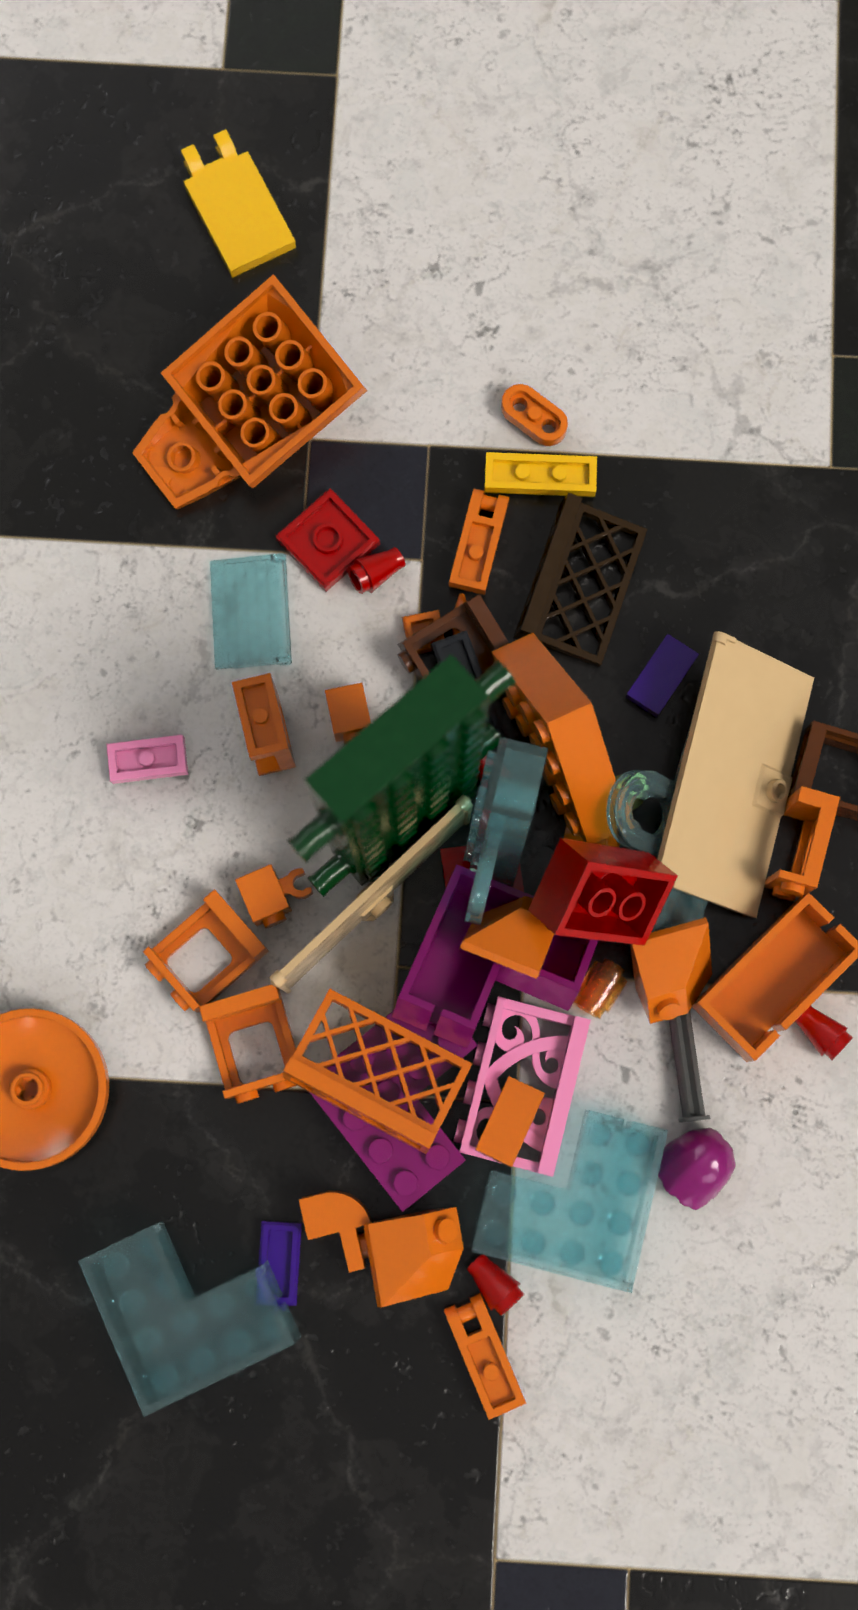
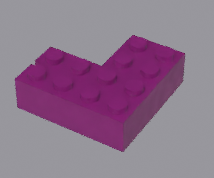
M456 864L398 996L392 1017L426 1031L428 1024L436 1027L434 1035L467 1048L495 981L569 1011L579 993L598 940L554 935L537 979L461 949L462 941L476 915L524 896L532 899L534 896Z
M394 1010L385 1017L461 1058H464L478 1046L473 1038H471L468 1047L465 1048L433 1034L436 1027L429 1024L426 1031L405 1023L392 1017ZM378 1025L373 1026L362 1035L365 1049L387 1043L384 1030ZM391 1033L393 1041L401 1039V1037ZM357 1040L337 1056L341 1057L360 1051ZM409 1042L395 1047L401 1068L423 1062L418 1046ZM390 1049L368 1055L374 1076L396 1070ZM427 1052L429 1060L437 1058V1056ZM362 1057L340 1063L344 1078L352 1083L369 1078ZM446 1061L431 1065L435 1080L454 1065ZM335 1065L326 1068L337 1074ZM425 1068L404 1074L410 1096L421 1093L430 1085ZM398 1076L376 1082L380 1097L384 1100L392 1102L405 1098ZM371 1084L362 1087L373 1093ZM310 1093L402 1212L466 1161L441 1128L427 1154H424ZM419 1100L412 1101L416 1116L432 1125L434 1119ZM407 1103L398 1106L409 1112Z

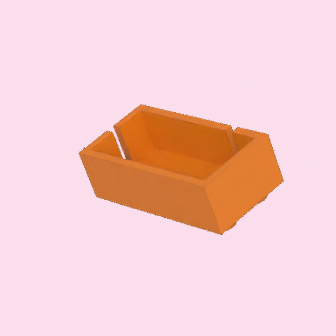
M809 892L799 897L696 999L692 1006L746 1062L756 1061L780 1037L777 1032L787 1030L858 958V940L841 924L829 928L826 932L820 928L829 924L834 917Z

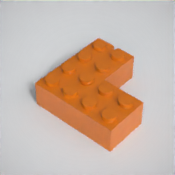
M534 633L492 651L495 662L499 661L515 679V684L505 690L507 697L502 699L505 710L510 719H516L524 737L529 736L538 756L542 755L544 763L539 765L540 771L547 785H552L554 793L549 795L557 814L559 816L564 814L565 822L572 835L574 836L579 833L585 842L597 843L630 827L592 702Z

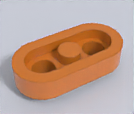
M516 384L505 391L502 397L501 409L504 417L543 446H554L564 439L568 420L561 409L528 385ZM515 404H523L526 409L517 411L513 406ZM551 425L555 431L546 433L542 427Z

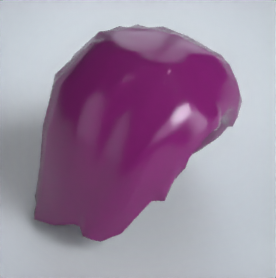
M712 1128L693 1129L668 1143L659 1154L657 1176L662 1181L666 1192L675 1196L682 1205L697 1210L705 1206L711 1199H714L730 1180L736 1167L733 1148L717 1130Z

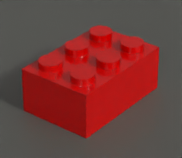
M560 838L528 910L554 935L645 946L678 875L649 852Z

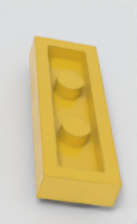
M486 452L484 493L566 496L568 493L576 496L595 497L597 456Z

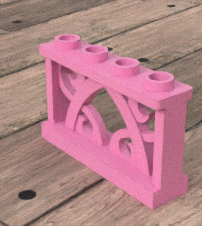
M500 996L497 997L495 1004H487L482 1026L489 1027L486 1043L478 1041L473 1064L480 1066L477 1080L468 1081L463 1103L470 1105L467 1120H458L453 1142L460 1144V1153L498 1162L475 1151L479 1142L477 1127L480 1121L490 1118L500 1096L501 1089L497 1078L513 1064L532 1055V1065L536 1075L545 1085L555 1089L553 1098L543 1097L539 1109L545 1114V1121L541 1125H536L532 1121L524 1139V1143L540 1152L538 1161L516 1157L513 1167L550 1177L554 1176L590 1019L564 1014ZM514 1015L526 1019L531 1027L532 1041L524 1043V1035L516 1026V1037L512 1040L504 1038L502 1034L504 1021ZM537 1018L569 1026L568 1036L540 1038ZM496 1042L499 1048L507 1053L489 1067ZM546 1051L545 1062L549 1058L556 1059L558 1067L555 1072H544L540 1063V1052ZM485 1085L493 1107H485L478 1110Z

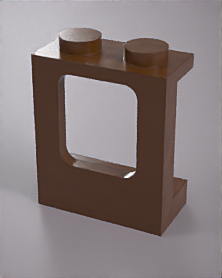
M479 594L397 644L402 651L397 656L405 670L409 674L414 671L418 679L421 680L429 671L418 655L417 650L452 628L457 629L460 633L467 630L480 668L484 674L495 663L492 651L509 644Z

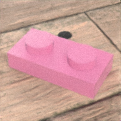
M183 735L106 744L109 776L112 784L189 775L185 738Z

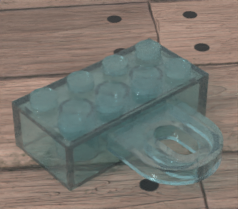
M500 737L497 751L488 750L463 861L471 862L469 870L476 872L464 922L481 925L492 879L510 887L514 885L533 818L548 748Z

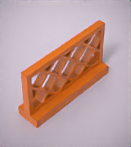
M329 989L293 1056L288 1060L283 1070V1078L427 1154L472 1063L342 994ZM332 1002L348 1009L352 1024L332 1030L329 1029L325 1015ZM355 1014L365 1018V1020L357 1022ZM322 1022L325 1032L315 1034ZM371 1024L382 1027L387 1043L365 1049L359 1028ZM354 1030L360 1051L338 1057L332 1036ZM391 1033L401 1037V1039L393 1041ZM327 1038L333 1059L317 1064L303 1055L311 1042ZM409 1042L418 1046L423 1062L401 1068L395 1047ZM390 1049L396 1070L374 1076L368 1055ZM427 1052L437 1056V1058L429 1060ZM362 1057L369 1078L352 1083L344 1078L340 1063ZM446 1061L460 1069L453 1083L437 1087L431 1065ZM335 1065L337 1074L326 1068ZM425 1068L432 1089L410 1096L404 1074ZM398 1076L405 1098L388 1102L380 1097L376 1082ZM371 1084L373 1093L362 1087ZM450 1090L444 1103H442L440 1093ZM434 1095L439 1112L432 1125L416 1116L412 1101ZM407 1103L409 1112L398 1106Z

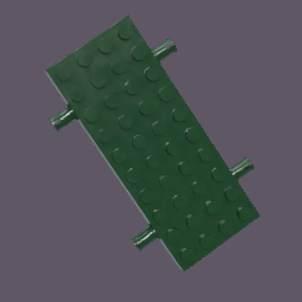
M451 654L304 779L318 816L292 838L290 837L287 842L306 863L314 854L329 843L334 856L314 874L307 877L323 897L349 874L361 886L368 881L370 883L376 881L388 869L387 866L395 857H401L416 843L425 831L430 830L456 805L455 801L462 794L471 800L476 796L474 791L477 789V782L479 780L480 761L499 744L503 743V739L496 729L489 723H486L489 704L515 684L514 677L503 664L496 661L490 669L475 680Z

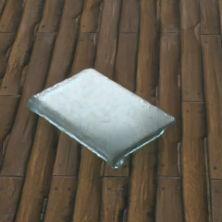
M277 553L210 561L215 669L292 664L286 555Z

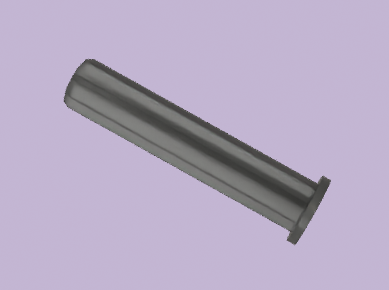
M689 1011L687 1014L669 1020L683 1118L678 1119L679 1123L710 1119V1115H705L691 1013Z

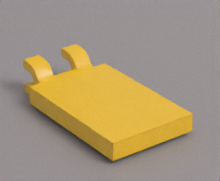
M225 129L213 135L217 144L216 151L220 159L204 166L194 144L182 149L181 153L185 159L184 165L191 178L183 181L185 189L233 278L295 249L296 242L248 151L238 155Z

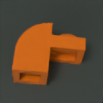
M336 1190L300 1198L299 1204L307 1239L310 1240L340 1232L349 1273L365 1269V1258L369 1257L365 1233L359 1234L357 1227L372 1223L371 1215L366 1206L355 1196Z

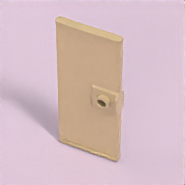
M462 794L455 801L456 805L376 881H372L356 896V899L280 971L276 970L269 977L271 984L289 994L291 988L361 921H375L394 903V890L459 828L470 822L473 808L471 799Z

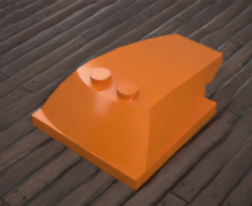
M273 274L161 372L175 391V394L172 396L173 405L167 413L161 414L154 421L132 453L173 507L180 509L206 497L240 477L251 488H254L367 392V389Z

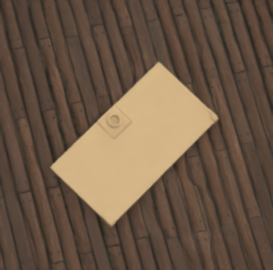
M715 631L713 634L657 859L678 875L672 889L745 916L757 918L780 819L784 815L792 783L791 773L814 677L719 631Z

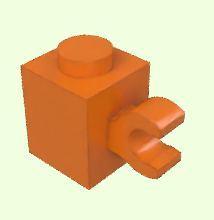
M270 864L235 879L250 917L256 926L263 924L265 929L287 920L285 914L291 912L292 909L286 895H291L296 899H306L314 893L311 887H307L304 890L294 888L295 880L306 875L303 868L294 869L287 876L278 879L275 869Z

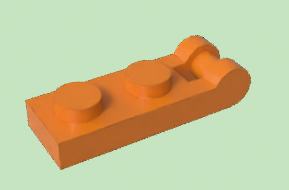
M474 488L454 560L449 587L485 595L510 497L499 494L498 498L484 495L485 491ZM480 510L494 512L493 518L480 516Z
M479 1293L470 1297L471 1302L458 1308L452 1305L444 1309V1312L486 1415L491 1420L526 1404V1401L482 1295ZM478 1318L481 1329L467 1335L463 1323Z

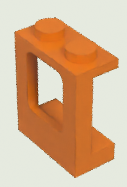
M271 673L232 682L249 758L251 761L255 760L258 775L263 776L295 768V760L279 695Z
M803 786L788 797L784 815L802 820L803 825L791 872L780 869L766 878L764 888L773 890V896L795 901V897H801L818 887L840 797Z
M215 889L203 899L205 903L161 942L154 948L148 946L143 951L149 959L145 964L146 968L159 982L166 978L175 989L170 993L171 997L184 1011L191 1007L193 1011L199 1013V1006L211 1003L269 952ZM208 929L231 954L232 961L200 991L194 993L185 986L169 967L168 960L200 930Z
M270 984L199 1006L202 1020L207 1024L225 1090L222 1091L224 1099L235 1097L236 1104L259 1098L258 1090L273 1086L274 1092H279L297 1086L284 1079L283 1073L243 1084L240 1080L229 1042V1037L233 1032L269 1022L274 1027L284 1066H286L296 1050V1045L278 987Z

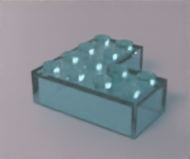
M585 1110L567 1188L489 1168L470 1247L471 1251L632 1293L668 1130L634 1121H627L626 1127L622 1128L625 1119Z
M163 1221L78 1261L144 1417L294 1345L301 1337L287 1303L285 1302L281 1305L277 1303V1300L283 1294L268 1261L195 1295Z

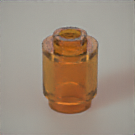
M606 958L603 963L594 961L585 975L578 996L573 1003L600 1020L604 1012H610L628 981L622 976L625 970Z

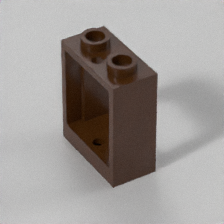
M813 720L805 728L788 797L801 786L811 789L823 744L858 754V733ZM839 800L836 815L858 821V806Z

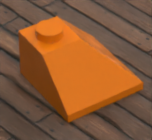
M524 896L476 915L460 948L537 979L554 934L528 910L533 899Z
M706 917L651 932L645 946L630 944L635 988L650 1024L671 1020L677 1016L687 1014L710 979L712 964L709 923Z
M457 1207L429 1209L363 1224L377 1307H385L449 1289L464 1249Z

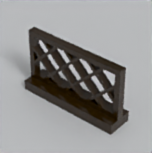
M568 493L559 504L513 638L518 640L534 633L545 647L600 667L605 657L647 529L581 503V497ZM582 515L596 520L601 533L585 539L579 527ZM618 531H624L635 536L631 549L622 553L619 552L611 536ZM576 536L579 543L572 546L574 538ZM604 538L613 557L597 563L588 545ZM581 548L590 567L574 573L567 559L569 553ZM628 556V559H627V562H626V565H625V563H624V561H623L622 558ZM616 562L622 577L619 583L608 587L600 568ZM564 570L567 577L561 579ZM593 572L601 591L585 597L576 578ZM570 582L579 601L562 608L555 593L558 586ZM617 589L615 598H613L611 592ZM604 595L610 607L608 617L597 621L588 602ZM553 604L555 611L549 613L551 605ZM581 605L590 625L573 631L565 612ZM556 616L559 617L567 634L559 639L542 634L545 622ZM606 623L602 633L599 626ZM592 629L599 642L596 654L582 650L576 636ZM570 640L572 645L566 644L564 641Z

